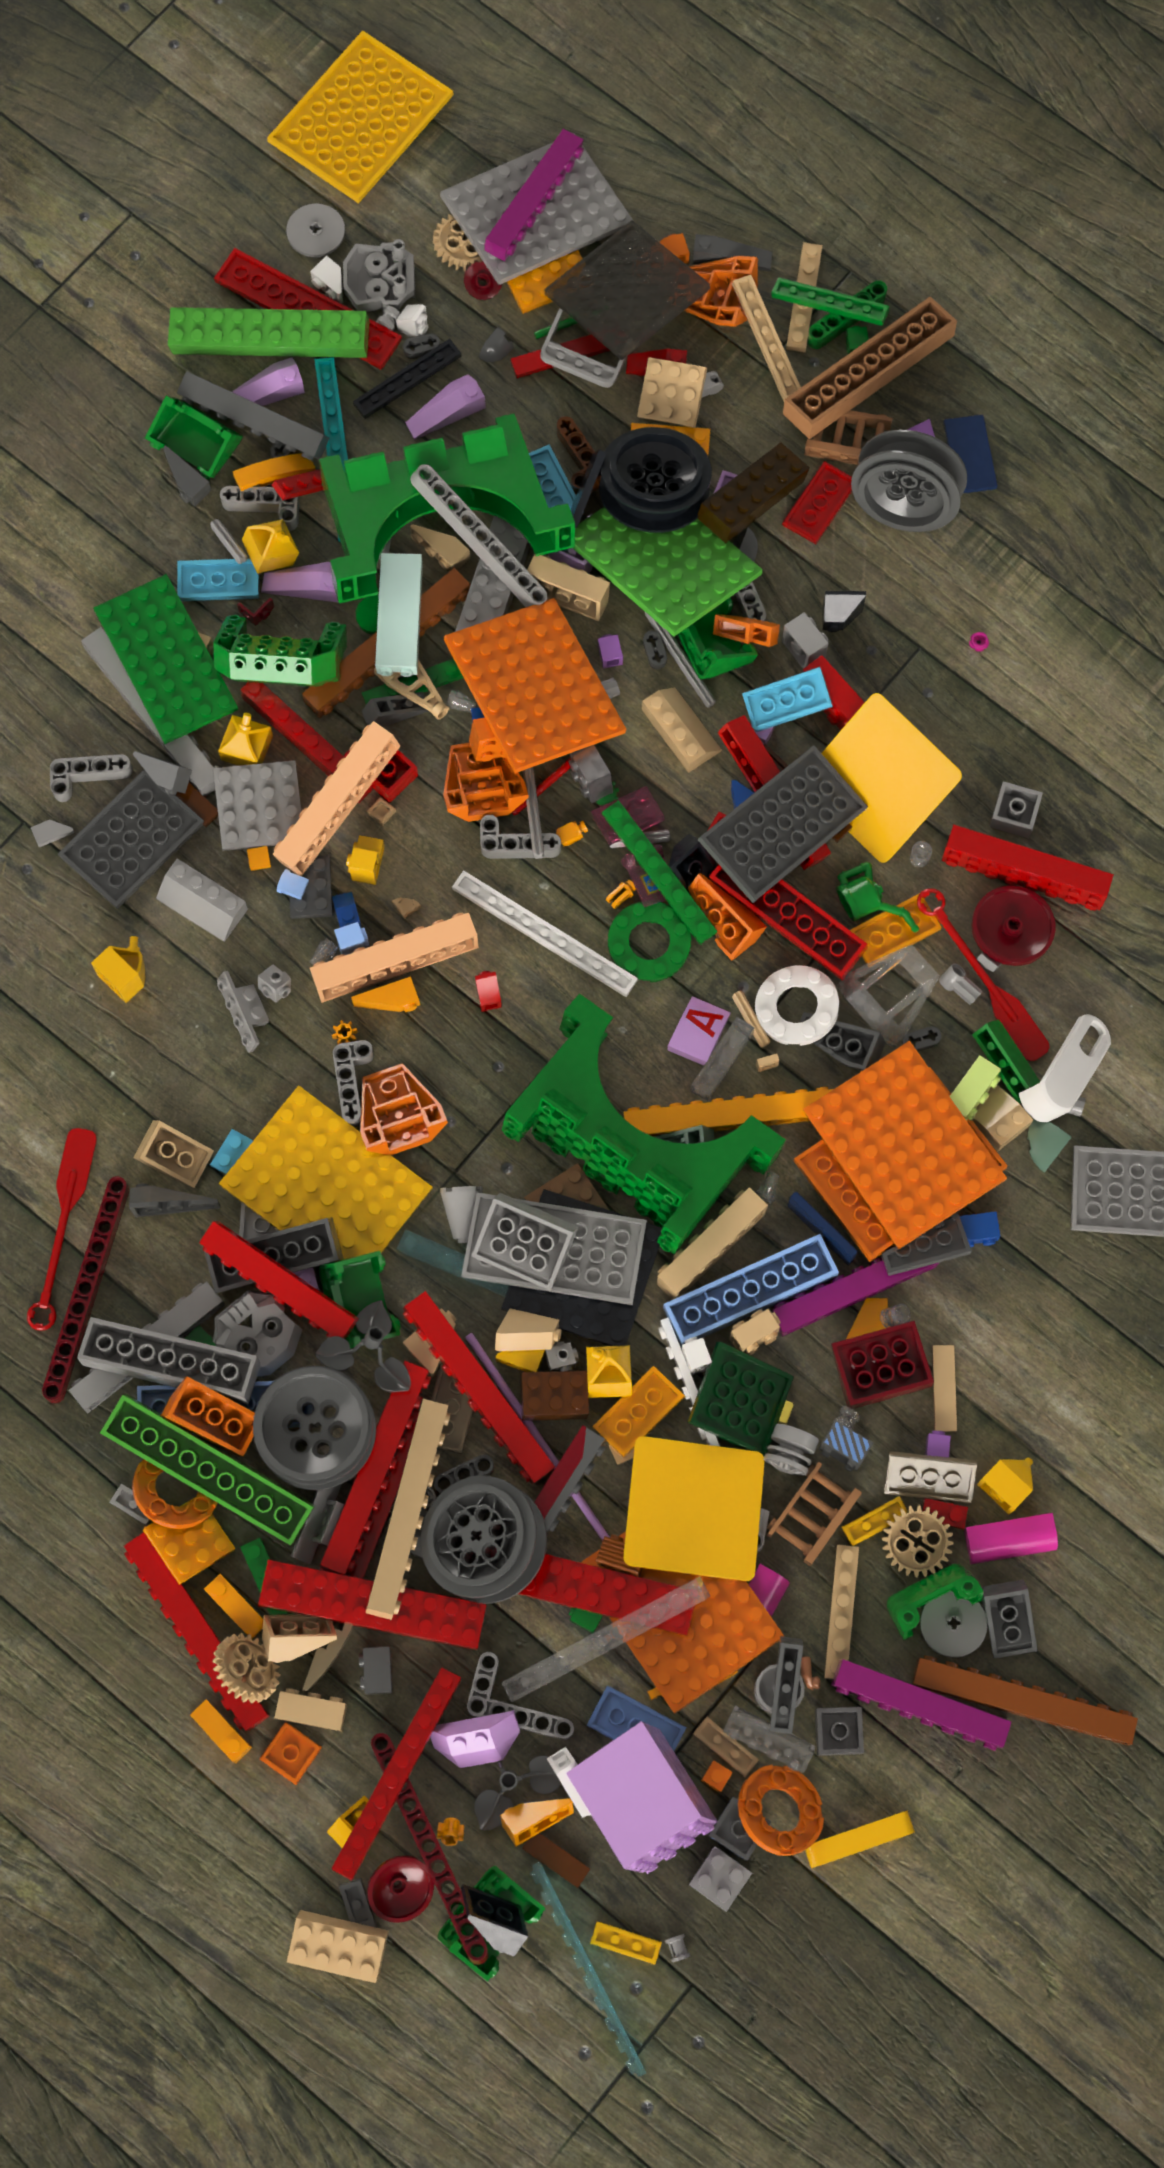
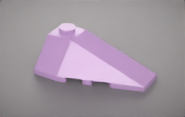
M293 358L273 363L232 391L261 406L305 393L300 372Z
M465 375L444 387L406 421V425L413 439L416 440L485 409V396L477 381L471 376Z
M330 562L264 573L261 593L338 602L333 586Z

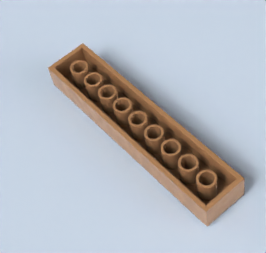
M927 298L787 397L784 401L783 415L804 435L811 439L954 337L957 320L933 298Z

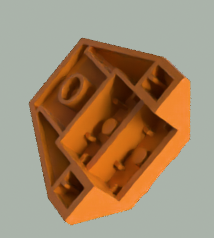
M735 256L680 268L668 302L672 306L716 325L736 327L746 322L747 317L732 282L733 280L752 275L758 288L757 257Z
M470 743L450 746L443 792L444 801L449 813L467 822L481 820L486 815H493L495 817L506 816L529 798L524 779L518 772L514 773L507 758L499 757L486 762H475Z
M403 1063L363 1077L360 1133L367 1151L385 1155L403 1152L431 1142L448 1123L441 1104Z

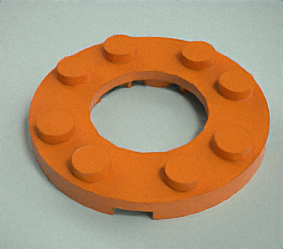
M145 1459L138 1464L132 1483L133 1496L142 1513L153 1522L168 1528H189L206 1520L215 1510L217 1502L199 1491L195 1499L187 1505L179 1507L167 1504L165 1500L157 1495L155 1489L156 1479L164 1471Z
M767 1765L756 1770L743 1783L738 1797L739 1816L750 1838L764 1850L782 1856L796 1855L809 1848L818 1839L822 1831L824 1818H822L821 1798L810 1780L799 1771L788 1766ZM778 1789L785 1791L797 1803L800 1812L799 1822L792 1831H778L765 1821V1817L762 1815L761 1800L769 1790Z

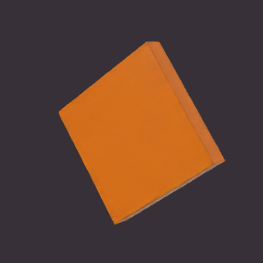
M285 1721L260 1757V1760L297 1785L322 1747Z

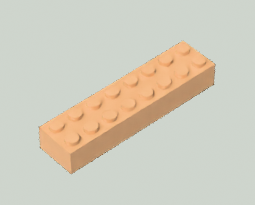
M374 721L371 725H367L364 728L362 737L350 747V753L346 758H342L339 761L334 774H330L326 778L325 786L321 791H317L314 794L309 807L301 811L300 819L296 824H292L289 827L284 840L276 844L273 855L284 866L295 874L303 876L400 748V744L394 735Z
M469 912L465 914L457 913L451 919L445 921L443 919L437 920L431 926L425 928L424 926L417 927L411 933L397 934L391 940L377 941L371 947L357 948L351 954L337 955L328 962H317L310 968L321 1003L477 949L479 948L478 937Z

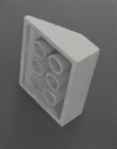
M499 1193L492 1201L472 1257L551 1291L579 1227Z

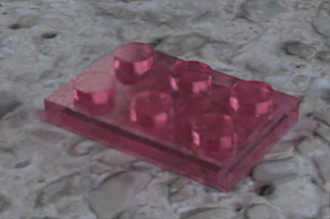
M647 786L591 811L593 819L609 846L621 841V839L603 817L602 811L618 800L641 830H645L665 820L664 814Z

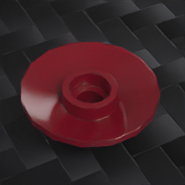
M483 261L473 263L464 274L465 289L476 299H492L502 288V284L498 285ZM479 281H484L486 285L481 286L479 284Z

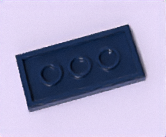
M976 415L944 420L947 444L960 456L966 467L967 485L964 493L997 489L984 416Z
M798 1192L791 1195L787 1207L816 1235L821 1234L824 1243L849 1266L854 1261L857 1250Z

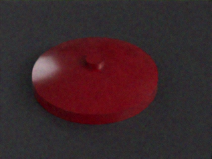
M1003 886L988 892L977 904L971 922L973 937L981 951L992 960L1009 966L1027 965L1041 958L1051 946L1056 931L1054 914L1047 902L1032 890L1019 886Z

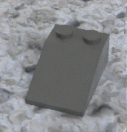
M1024 1579L981 1587L984 1591L982 1603L987 1619V1629L993 1658L1038 1651L1029 1592Z

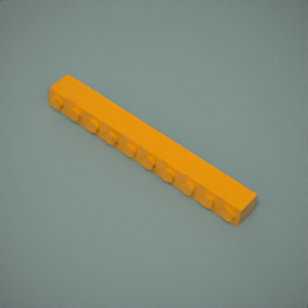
M819 1087L816 1091L800 1089L790 1094L780 1091L771 1096H766V1094H756L753 1098L736 1096L732 1100L725 1101L723 1098H716L707 1103L697 1100L690 1102L688 1105H682V1103H672L669 1107L652 1105L648 1109L642 1110L639 1107H632L627 1109V1111H623V1118L640 1131L652 1137L699 1125L712 1128L714 1132L735 1130L751 1115L766 1126L809 1122L810 1120L803 1112V1109L834 1089H829V1087Z

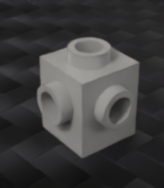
M273 964L258 975V989L262 991L265 997L277 1002L289 995L291 991V978L285 971L282 972Z
M564 1341L557 1342L552 1349L545 1350L549 1372L573 1371L576 1367V1361L579 1360L576 1348L572 1349L570 1342L566 1344Z

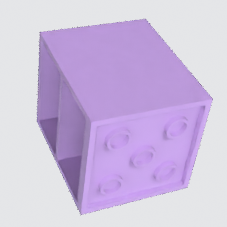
M642 1721L566 1773L623 1868L641 1873L646 1872L647 1874L658 1868L657 1863L663 1859L668 1861L677 1855L676 1850L682 1846L684 1848L689 1847L696 1841L695 1837L701 1833L703 1835L708 1834L715 1828L713 1825L718 1822L661 1730Z

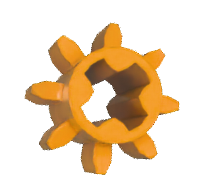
M340 1020L338 1027L333 1026V1030L336 1033L332 1034V1039H338L337 1044L357 1041L353 1035L358 1033L357 1028H351V1021L346 1024ZM343 1031H346V1032H347V1036H346V1037H343V1034H342Z
M446 1818L443 1823H438L437 1839H441V1842L446 1846H454L458 1843V1840L463 1841L465 1826L460 1825V1821L456 1818Z

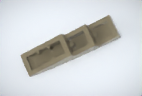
M345 1623L342 1631L335 1629L337 1639L328 1643L326 1649L317 1648L302 1689L304 1692L308 1693L332 1666L347 1642L354 1625Z

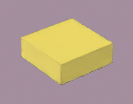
M785 1402L778 1424L787 1425L794 1406L792 1402Z

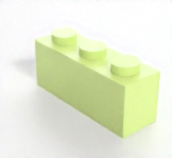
M980 1055L950 1095V1098L966 1121L967 1119L971 1121L978 1111L976 1107L979 1103L982 1105L985 1103L990 1095L987 1093L991 1087L995 1088L1001 1080V1077H999L1001 1068Z

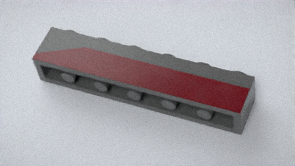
M584 1425L578 1431L534 1501L544 1518L547 1535L549 1531H555L560 1522L558 1517L561 1512L566 1513L572 1503L569 1501L573 1493L578 1494L584 1484L581 1480L585 1474L590 1475L595 1467L593 1461L597 1456L601 1457L607 1447L605 1445L606 1440Z

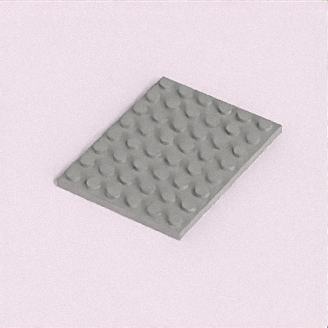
M553 143L440 192V197L498 285L633 225V219L585 148L581 158L574 161L571 172L565 174L562 185L556 187L553 198L547 200L543 212L537 214L532 228L528 227L523 241L517 243L514 254L512 256L509 255L505 262L484 251L485 239Z

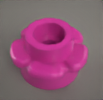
M976 632L970 637L969 645L977 652H981L989 646L988 637L983 632Z

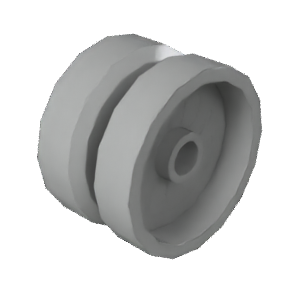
M777 1664L770 1665L759 1674L754 1685L756 1702L762 1710L769 1714L772 1712ZM801 1675L799 1676L796 1707L799 1706L804 1697L805 1686Z

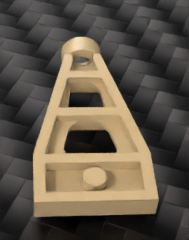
M419 659L418 675H416L418 680L410 686L398 680L402 676L400 672H393L391 676H382L377 674L376 668L374 669V673L388 687L430 711L437 719L443 718L448 713L449 707L443 702ZM422 685H425L431 693L424 699L414 693Z

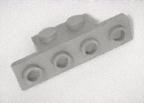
M223 971L217 979L218 989L222 992L226 1007L233 1017V1023L240 1033L242 1044L246 1047L248 1053L253 1052L259 1045V1040L253 1028L266 1025L269 1022V1018L254 984L235 988L229 972Z
M342 1484L329 1489L316 1490L311 1502L315 1507L298 1535L291 1557L311 1564L318 1544L328 1546L343 1511L344 1504L335 1501Z

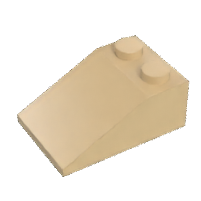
M999 1085L989 1089L987 1092L990 1094L983 1105L979 1103L976 1107L978 1111L972 1119L997 1152L1025 1131L1033 1122V1119L1024 1108Z
M153 1120L133 1158L195 1188L214 1150L161 1121Z
M300 1614L264 1615L262 1641L268 1661L276 1663L291 1661L337 1639L333 1622L330 1620Z

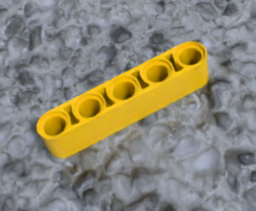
M907 1810L814 1842L805 1852L810 1867L814 1868L915 1833Z

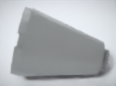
M482 1186L447 1188V1192L446 1188H440L453 1239H458V1243H468L477 1192L483 1193Z

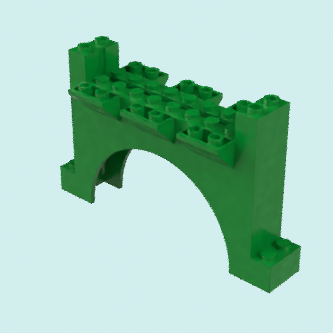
M515 413L495 418V425L462 433L463 446L452 447L446 450L443 438L431 439L426 442L404 446V460L392 461L386 464L384 452H378L344 460V468L339 454L319 459L322 485L345 557H337L330 560L333 586L339 604L378 595L376 570L378 560L387 542L407 523L423 515L436 512L431 504L412 485L410 480L414 471L423 464L431 466L471 510L494 515L515 527L529 542L535 556L575 547V521L569 504L548 508Z
M579 993L565 1009L559 1028L563 1035L568 1038L567 1041L508 1109L502 1131L506 1137L514 1139L519 1143L533 1126L531 1134H533L534 1138L541 1143L547 1144L555 1154H561L566 1158L569 1152H571L574 1157L584 1160L585 1163L582 1170L590 1179H595L601 1183L605 1190L617 1195L622 1188L627 1195L637 1198L634 1205L637 1212L654 1221L656 1226L662 1227L657 1243L660 1244L664 1251L675 1255L745 1164H749L754 1171L765 1175L778 1158L786 1139L752 1115L740 1127L723 1137L708 1142L691 1144L664 1141L652 1137L631 1125L610 1103L602 1087L598 1072V1050L608 1036L605 1030L613 1020V1017Z

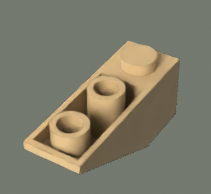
M414 524L410 526L413 541L424 546L426 553L430 557H435L444 570L451 571L454 567L458 570L470 559V550L456 537Z

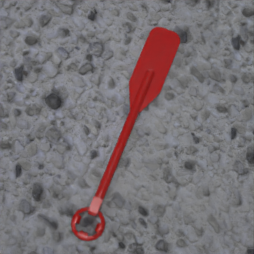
M934 888L923 890L917 898L919 910L924 915L936 917L989 990L995 1018L1001 1021L1027 1061H1035L1045 1055L1050 1048L1048 1040L1021 1002L993 983L943 911L945 907L944 895ZM930 893H935V897L938 901H941V907H936L933 909V912L927 911L925 904L921 903V898H926Z
M74 1128L67 1135L56 1183L61 1208L59 1223L40 1302L33 1304L27 1312L28 1324L38 1331H45L51 1328L56 1321V1310L50 1304L51 1292L69 1213L84 1194L87 1187L97 1137L91 1130ZM37 1307L41 1309L50 1308L52 1311L48 1318L50 1322L45 1326L43 1323L37 1322L35 1325L32 1323L31 1319H34L35 1315L33 1310Z

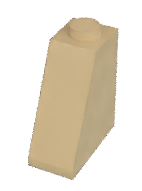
M441 1308V1313L456 1331L455 1321L457 1319L449 1310L445 1312ZM415 1331L403 1342V1345L423 1368L429 1370V1375L433 1378L440 1367L441 1360L439 1358L435 1359L429 1351L430 1345L426 1340L423 1342Z
M510 1308L496 1332L495 1350L552 1349L555 1342H559L562 1330L559 1329V1320Z

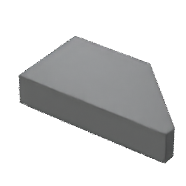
M47 820L30 827L39 847L75 833L72 827L53 820Z

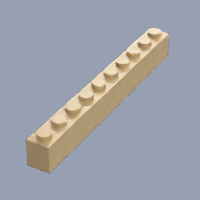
M427 1399L422 1401L366 1609L367 1614L392 1620L393 1614L398 1615L401 1601L397 1600L399 1592L404 1593L407 1580L403 1579L404 1572H409L412 1558H408L410 1550L415 1551L418 1537H414L415 1530L420 1529L423 1516H420L421 1508L426 1509L429 1495H425L427 1487H432L434 1475L431 1474L432 1466L437 1467L440 1454L436 1453L437 1447L443 1445L445 1434L441 1433L443 1425L448 1426L451 1413L447 1412L448 1405Z

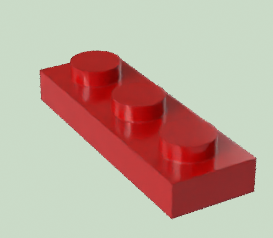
M320 469L277 479L272 484V487L282 500L324 490Z

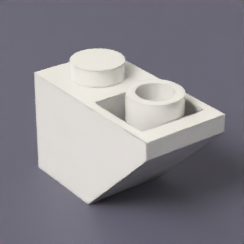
M326 256L310 271L311 282L317 289L321 288L326 292L327 297L342 304L343 284L341 267Z
M423 304L407 305L396 319L397 330L411 338L425 335L428 330L426 306Z

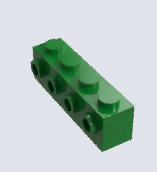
M998 1019L988 1022L972 1035L988 1060L1001 1068L999 1076L1014 1099L1021 1104L1019 1093L1039 1084L1040 1080L1001 1021Z

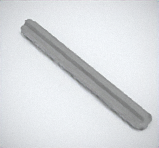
M645 612V616L654 630L660 634L664 645L707 708L713 706L716 702L715 698L703 680L698 678L691 662L675 638Z
M533 767L523 770L522 773L529 795L526 804L533 857L538 859L543 858L545 855Z

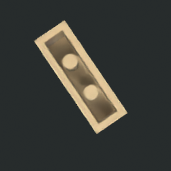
M286 1688V1692L280 1691L275 1719L342 1732L347 1704L342 1703V1698L330 1696L329 1700L321 1699V1694L308 1692V1696L299 1695V1690Z

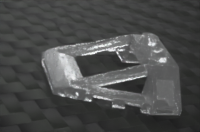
M909 945L851 971L836 986L874 1031L880 1032L885 1042L892 1048L908 1033L911 1028L910 1026L919 1014L922 1005L930 995L940 975L913 945ZM900 963L916 980L919 986L886 1012L866 989ZM879 968L876 972H874L871 976H869L866 980H864L861 983L859 978ZM918 998L902 1022L898 1024L893 1017Z

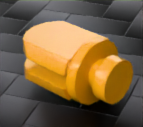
M571 821L559 827L556 834L561 838L563 846H569L583 838L581 833L588 832L584 821H581L579 825H577L576 821Z
M631 880L625 883L621 882L607 896L606 901L611 903L615 900L611 906L616 909L625 900L634 896L632 891H635L637 887Z

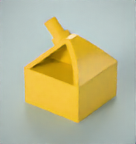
M284 519L248 526L242 538L244 547L257 574L293 566L299 554Z
M243 713V718L232 715L218 750L220 759L238 766L262 764L273 738L271 727L251 721L252 715L250 713Z
M136 936L130 937V945L127 949L108 946L91 962L97 976L125 1003L144 987L145 964L140 947H138V937Z
M630 1345L586 1347L588 1398L632 1396Z
M1029 1457L1025 1460H999L977 1485L1010 1515L1033 1491L1031 1473L1033 1460Z

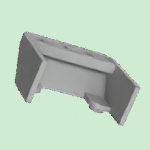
M559 308L540 353L541 359L549 365L599 386L611 387L618 379L633 339H628L617 367L605 365L552 341L563 312Z

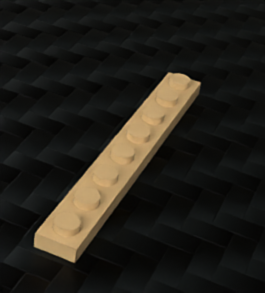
M752 275L733 280L732 285L781 397L785 401L787 397L800 389L801 386Z

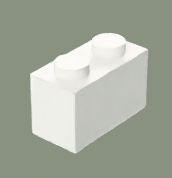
M692 1337L685 1340V1344L682 1345V1353L691 1375L705 1372L707 1366L712 1361L704 1339Z

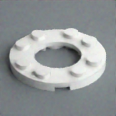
M795 965L774 972L763 982L756 996L755 1011L761 1027L770 1038L785 1045L800 1044L802 1046L818 1041L832 1029L838 1018L839 997L835 985L823 972L809 966ZM791 987L808 988L817 998L818 1006L816 1012L810 1019L801 1023L787 1022L777 1011L778 998L785 990Z

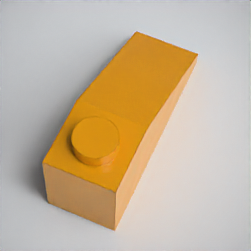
M411 976L351 997L353 1006L360 1008L410 1012L420 1005Z
M221 1574L204 1588L230 1618L247 1635H251L252 1639L263 1629V1618Z
M207 1699L190 1714L233 1763H237L252 1748Z
M567 1798L518 1804L515 1807L506 1809L500 1816L502 1827L514 1845L518 1846L573 1814L574 1810L572 1800Z

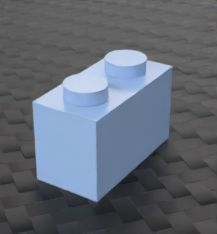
M358 922L334 930L341 954L348 955L357 948L369 946L365 928H360Z

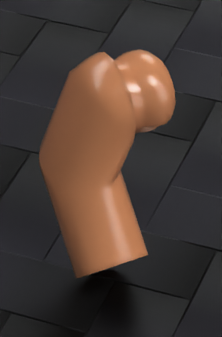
M802 1657L800 1670L806 1687L810 1690H813V1688L819 1689L820 1678L818 1676L812 1677L811 1658Z

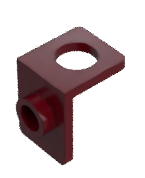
M269 598L254 614L240 602L237 606L239 612L257 626L262 620H266L269 617L271 610L274 608L273 599Z

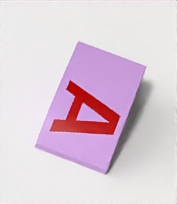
M692 996L673 1033L667 1050L706 1067L731 1013Z

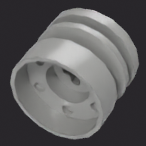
M776 1424L771 1439L778 1443L779 1446L769 1445L767 1450L772 1454H765L763 1460L782 1472L806 1476L808 1468L803 1465H811V1460L804 1456V1454H814L819 1439L801 1429L784 1424Z

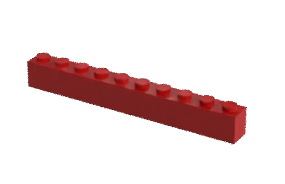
M423 1292L405 1305L403 1316L409 1324L413 1323L416 1326L418 1337L423 1342L427 1341L430 1345L429 1351L435 1359L439 1358L444 1364L441 1366L448 1377L452 1375L455 1379V1387L461 1394L465 1393L469 1398L467 1402L474 1412L478 1410L482 1416L480 1419L486 1429H492L495 1434L494 1440L500 1447L504 1446L508 1451L506 1455L513 1465L517 1463L522 1470L519 1473L525 1482L528 1483L530 1481L531 1484H534L554 1469V1464L427 1292Z
M404 1361L403 1364L410 1376L411 1388L408 1391L391 1392L376 1428L373 1450L369 1459L357 1474L320 1566L322 1568L346 1576L347 1573H352L356 1561L353 1560L356 1552H361L365 1542L362 1539L365 1531L369 1532L373 1523V1519H370L373 1510L377 1512L382 1499L379 1498L381 1490L385 1491L389 1484L390 1478H387L390 1469L394 1471L398 1462V1458L395 1457L398 1449L402 1450L407 1438L404 1437L406 1429L410 1430L414 1423L415 1417H412L415 1409L419 1410L423 1401V1397L420 1395L423 1388L427 1389L432 1377H429L428 1369Z
M143 1532L124 1545L127 1550L124 1553L130 1564H136L139 1569L136 1573L141 1581H147L151 1588L148 1589V1592L154 1600L159 1599L163 1605L160 1607V1610L166 1619L171 1617L175 1623L172 1626L178 1637H184L187 1642L184 1646L191 1656L195 1654L199 1662L196 1663L203 1674L207 1672L211 1678L208 1682L215 1693L219 1691L223 1696V1699L220 1701L227 1711L232 1710L236 1716L233 1718V1721L239 1730L244 1728L248 1732L270 1717L261 1702L258 1703L256 1700L251 1704L249 1699L243 1702L242 1696L235 1699L233 1691L229 1694L227 1693L228 1686H221L224 1681L216 1678L220 1673L213 1670L217 1664L212 1662L216 1658L214 1652L221 1642L183 1584L179 1585L146 1534Z

